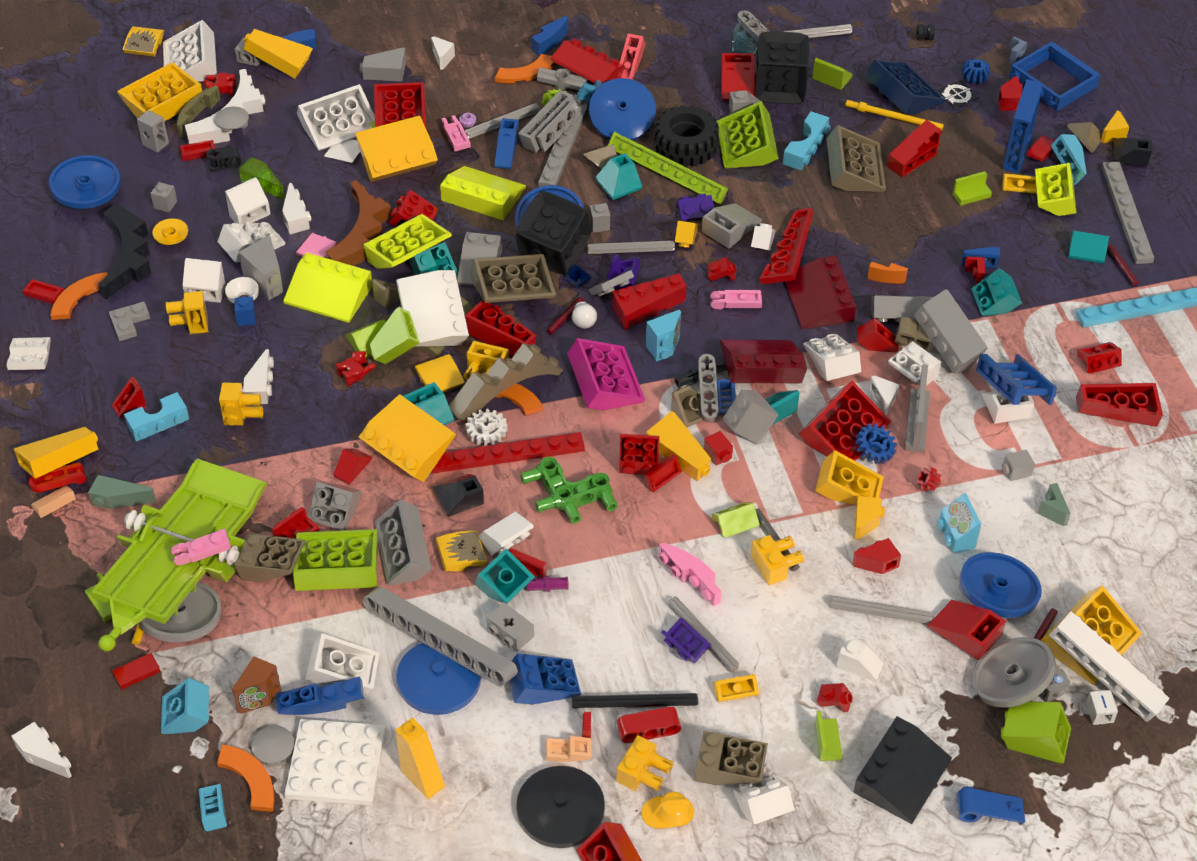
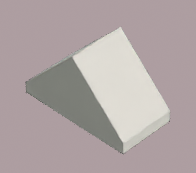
M431 37L432 51L440 70H442L455 57L454 43L437 37Z
M871 376L869 389L881 411L888 415L897 399L899 384L877 376Z

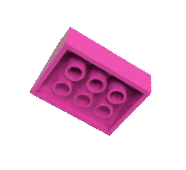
M576 339L567 355L587 408L608 410L644 403V395L624 346Z

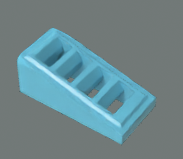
M221 784L200 788L201 818L205 831L226 827L227 821ZM212 795H217V796H214V797H210V798H206V799H205V797L212 796Z

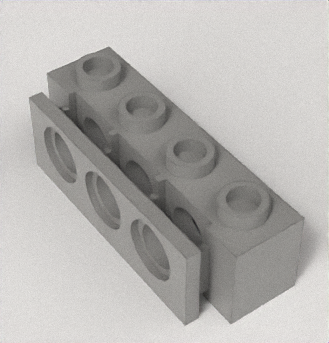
M560 90L518 133L523 148L535 153L541 148L545 152L580 116L572 94Z

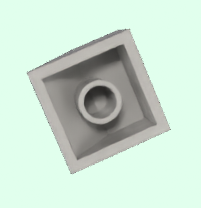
M741 390L723 417V421L733 432L756 444H760L779 414L756 390Z

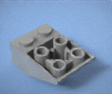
M736 203L713 208L703 216L702 232L729 249L754 229L755 226L759 225L763 219Z

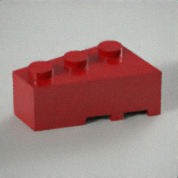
M926 119L889 154L887 167L902 178L935 157L938 152L941 129Z

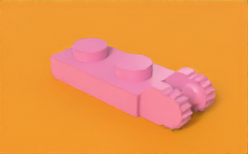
M451 116L452 123L448 124L445 118H441L443 129L454 151L470 148V141L456 116Z
M760 290L714 291L710 294L712 299L711 307L714 309H723L724 307L762 308Z
M222 529L186 542V544L179 543L172 547L171 552L176 556L174 557V563L176 565H183L231 549V544L226 530Z

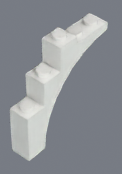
M246 69L239 70V88L231 101L222 109L235 106L245 109L248 114L264 112V95H260L259 89L254 88L251 75H247ZM218 112L198 122L185 125L189 144L213 140L214 144L230 141L229 134L232 133V130L230 132H223L222 128L216 124L215 117Z

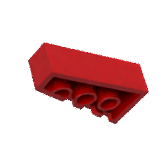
M679 273L612 291V307L624 331L630 329L631 325L635 323L638 325L644 322L645 318L649 316L654 317L659 314V311L663 309L668 310L686 301L687 285Z
M482 300L465 315L469 335L489 345L509 349V354L512 356L516 354L523 343L536 345V335L521 323L517 324L513 321V317L509 314L505 315L501 312V308L497 305L494 306Z
M1156 383L1081 384L1076 395L1078 411L1083 414L1155 427L1158 426L1163 416Z

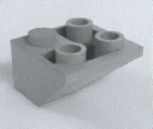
M316 482L308 518L313 522L345 531L357 510L361 490L344 485Z

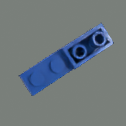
M359 676L322 687L314 683L276 694L277 713L284 715H308L347 708L346 703L364 699L362 679Z

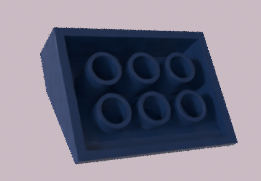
M874 59L865 75L870 80V84L876 86L879 92L887 96L889 101L896 105L899 111L905 115L920 113L946 101L942 95L907 63Z

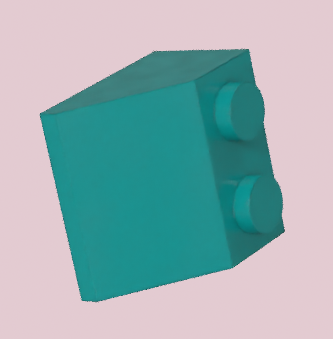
M505 549L478 574L474 583L488 597L508 604L535 576Z

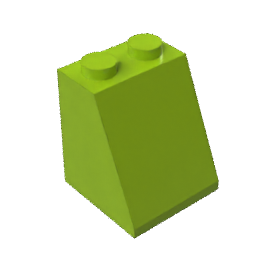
M1028 701L1018 706L1009 707L1006 710L1005 726L1001 729V738L1005 741L1008 749L1053 762L1064 763L1071 726L1061 702Z

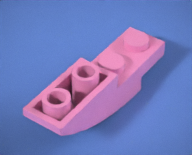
M666 543L659 544V560L670 568L675 578L678 577L682 583L689 580L691 585L695 588L697 587L703 598L713 606L720 603L721 590L715 584V573L705 563L678 547Z

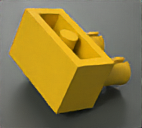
M203 291L184 293L183 301L166 302L167 314L184 312L183 314H170V326L187 324L190 334L208 332V315Z
M473 341L467 352L468 369L464 373V378L468 381L473 372L487 374L499 357L503 359L509 358V349Z
M222 383L219 402L224 425H243L246 418H263V406H260L261 394H244L242 383Z
M770 535L752 541L751 557L768 585L787 579L789 567L804 562V556L800 554V550L786 556L782 555V551L795 547L794 540L790 535L774 541Z
M637 736L617 767L616 782L634 791L637 790L640 783L659 791L664 778L649 772V769L653 766L669 774V770L673 768L674 761L658 755L657 744Z

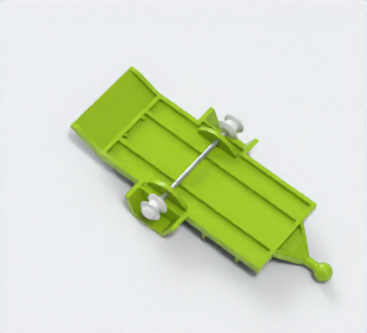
M196 459L182 485L160 510L143 505L139 515H137L136 510H132L126 515L124 520L126 528L131 529L134 527V532L128 538L118 535L117 539L124 547H127V550L91 591L92 598L110 604L114 629L109 635H104L99 639L98 645L101 650L105 652L113 650L116 645V638L145 618L165 624L173 614L178 615V607L191 591L196 592V584L206 572L212 578L227 583L237 571L235 563L246 541L235 537V535L252 515L267 482ZM222 529L226 530L231 549L193 563L189 562L183 565H176L174 563V557L176 556L171 552L173 546L179 543L186 544V542Z

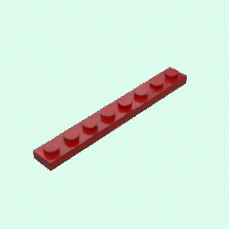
M577 432L444 452L433 468L432 474L584 452L585 446L582 433Z

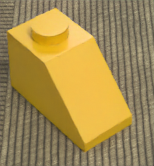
M678 221L675 242H679V246L689 247V244L694 245L699 224Z
M858 496L854 539L859 540L879 526L880 518L884 519L885 507L881 506L882 498Z

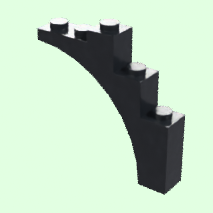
M117 203L103 212L106 225L117 234L122 242L120 257L115 267L108 276L98 283L101 296L106 300L132 280L139 283L151 274L149 261L145 258L150 254L148 243L143 239L148 235L146 222Z

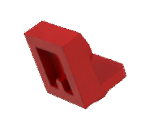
M966 257L965 272H972V278H975L976 285L984 280L985 258Z

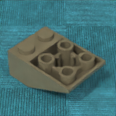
M249 533L235 563L241 580L263 582L291 574L303 549L305 540Z
M703 731L694 781L712 785L761 782L768 743Z

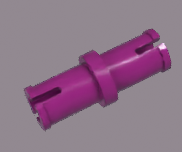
M545 576V578H534L527 585L528 591L546 590V592H550V590H569L568 577L550 578V576Z

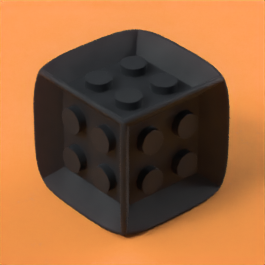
M781 31L760 33L757 44V71L755 75V97L766 103L798 104L804 102L807 91L809 37L807 35Z
M540 191L530 203L517 227L515 239L518 251L522 256L543 254L549 271L567 275L577 263L588 243L591 234L590 217L588 212L578 204L553 193Z

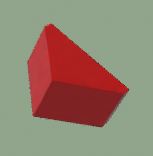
M134 377L129 379L111 405L120 418L125 417L124 414L140 407L143 409L147 407L142 388Z
M343 449L333 474L334 477L350 485L372 460V456L358 449Z

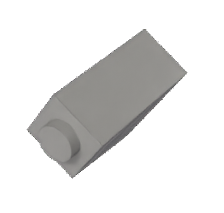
M406 48L364 56L363 63H360V73H363V80L402 82L407 61Z

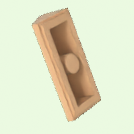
M65 485L32 503L31 506L38 516L42 518L76 500L73 490Z

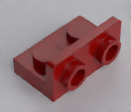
M1112 342L1077 349V356L1086 362V372L1089 374L1122 366V349Z

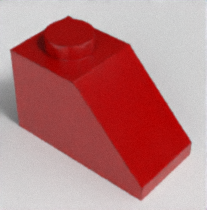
M874 318L857 328V341L867 350L880 352L898 351V343L895 342L896 335Z

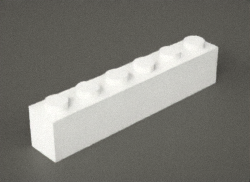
M1073 612L1066 615L1049 634L1053 640L1144 721L1148 722L1156 716L1170 699L1160 688L1148 680L1143 673H1140L1131 665L1130 661L1122 657L1113 646L1105 642L1096 631L1088 627Z

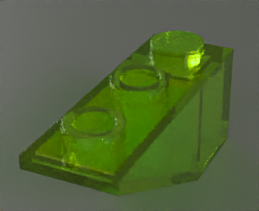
M250 157L239 168L241 182L244 183L256 177L263 191L281 199L285 198L282 183L265 162Z

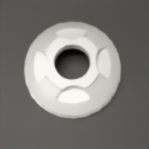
M238 277L226 285L225 292L228 300L234 303V298H238L241 295L253 296V300H255L258 296L259 288L254 279Z

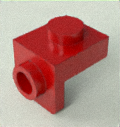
M727 257L707 265L708 278L711 281L727 275L732 281L736 279V266Z
M844 683L822 684L817 698V703L820 707L840 706L843 712L849 711L850 704L853 701L852 693Z

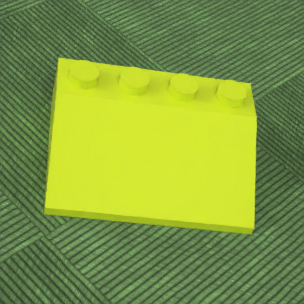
M466 166L448 174L440 185L441 201L503 221L526 188V185Z
M421 214L363 244L368 263L377 269L392 268L452 235L449 231Z
M306 252L297 265L283 302L287 305L349 323L373 287L371 271Z

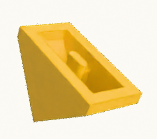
M1120 111L1114 114L1105 127L1101 139L1102 143L1113 142V138H1127L1129 126Z

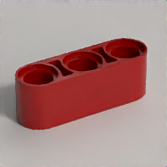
M675 707L628 714L619 717L616 721L623 743H633L637 736L647 740L671 736L679 733L682 729Z

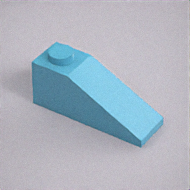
M1061 134L1051 144V147L1061 164L1070 163L1073 183L1076 185L1087 174L1083 148L1075 135Z

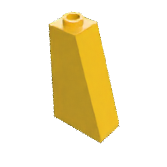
M256 29L251 34L248 33L243 41L245 42L243 48L245 51L296 79L308 61L313 50L311 47Z
M673 411L646 432V435L660 436L659 454L665 459L672 454L677 456L681 470L694 480L698 481L709 474L711 458Z
M82 427L17 447L14 451L19 466L36 479L98 450L96 443L98 442V437L94 431Z
M412 717L395 729L400 770L427 799H430L442 790L445 784L427 731Z

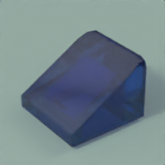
M575 264L564 279L579 288L592 277Z

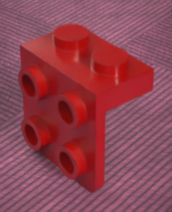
M409 190L405 196L401 195L397 200L396 204L398 206L394 207L390 213L392 218L389 224L395 227L402 218L409 221L421 214L433 221L438 208L412 190Z

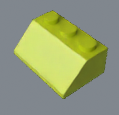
M1070 163L1035 169L1038 206L1058 216L1077 213Z

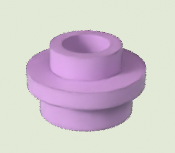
M464 113L460 116L459 120L463 127L471 128L475 125L476 116L472 113Z

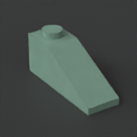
M101 475L96 477L88 492L91 504L98 508L114 509L154 503L156 500L153 487Z

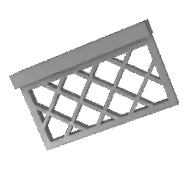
M922 364L918 389L911 388L905 451L924 453L930 395V391L926 390L928 365Z

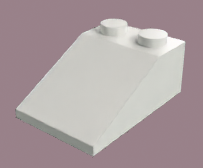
M321 633L313 643L305 680L325 686L360 676L363 682V690L372 691L380 652Z

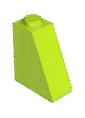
M400 307L396 308L371 341V355L374 360L387 364L420 343L409 311Z

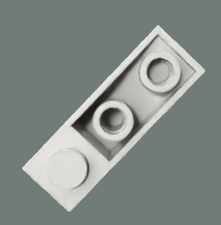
M289 183L282 211L284 224L291 235L310 229L309 221H311L309 211H305L306 207L304 201L300 200L298 189H294L292 183Z
M269 349L263 352L244 377L243 393L261 394V404H268L269 396H272V385L269 384L273 382V372L270 371V368H274V359L270 357Z
M33 722L11 736L16 748L27 762L64 777H72L69 770L72 766L66 756L61 757L59 755L60 749L54 741L49 742V735L44 727L39 728Z

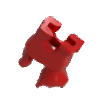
M218 73L217 75H206V80L203 81L205 90L218 86L220 94L234 95L233 87H236L235 74Z
M353 351L350 358L342 363L335 364L336 373L340 377H345L344 382L348 387L354 382L362 380L365 375L376 368L374 363L368 364L363 368L362 364L368 362L365 357L366 351Z

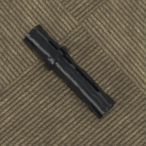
M724 359L715 362L716 374L727 370ZM690 369L685 374L675 376L676 386L680 388L690 383H698V369Z

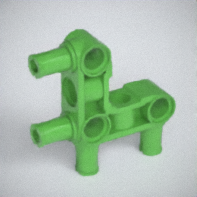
M545 457L536 468L520 473V478L524 485L539 479L542 480L550 495L535 501L538 513L552 508L566 512L572 524H576L581 520L577 507L601 499L607 511H613L618 507L612 495V487L609 484L610 479L605 473L590 475L586 479L574 483L569 482L563 475L561 465L553 457Z

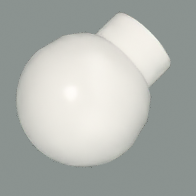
M586 302L577 303L572 312L573 323L582 329L590 328L597 320L596 310Z

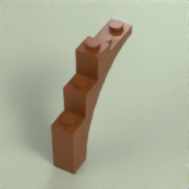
M357 180L350 182L352 197L360 209L358 220L347 237L325 251L327 259L351 266L367 260L363 244L381 235V224L390 220L391 211L388 202H384L381 197L375 199Z

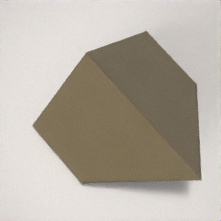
M1092 122L1069 123L1067 125L1091 153L1096 150L1101 142L1103 133Z
M614 144L583 154L601 169L611 158L617 156Z
M688 385L672 392L671 410L686 427L703 421L700 412V395L696 390Z

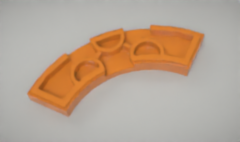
M541 54L536 61L527 66L499 68L495 76V82L514 84L516 81H531L537 78L540 67L551 70L555 62L550 60L551 56Z
M108 272L85 277L66 288L53 304L50 315L51 319H70L72 310L78 303L77 301L84 295L88 296L100 291L98 283L108 276Z
M517 383L495 396L496 398L505 397L512 400V403L517 405L525 416L543 411V405L539 399L527 388Z
M222 744L217 762L218 767L234 771L246 780L251 790V810L273 812L275 801L274 789L265 767L248 752L237 747Z

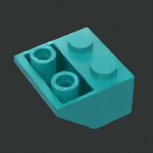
M1000 268L971 288L982 316L1009 313L1022 304L1012 277Z
M435 382L403 396L444 426L454 422V417L445 395Z

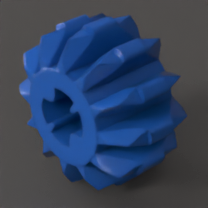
M974 58L966 60L962 68L963 79H967V82H973V84L986 82L990 75L989 64L985 63V60H979V58L977 60Z

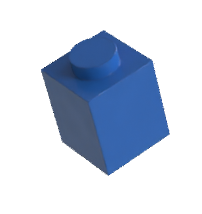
M253 296L234 298L237 325H255L256 311Z

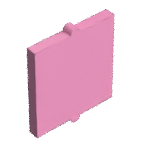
M312 233L297 250L296 255L303 257L307 252L326 258L325 251L337 245V242L328 239L326 236L322 237Z

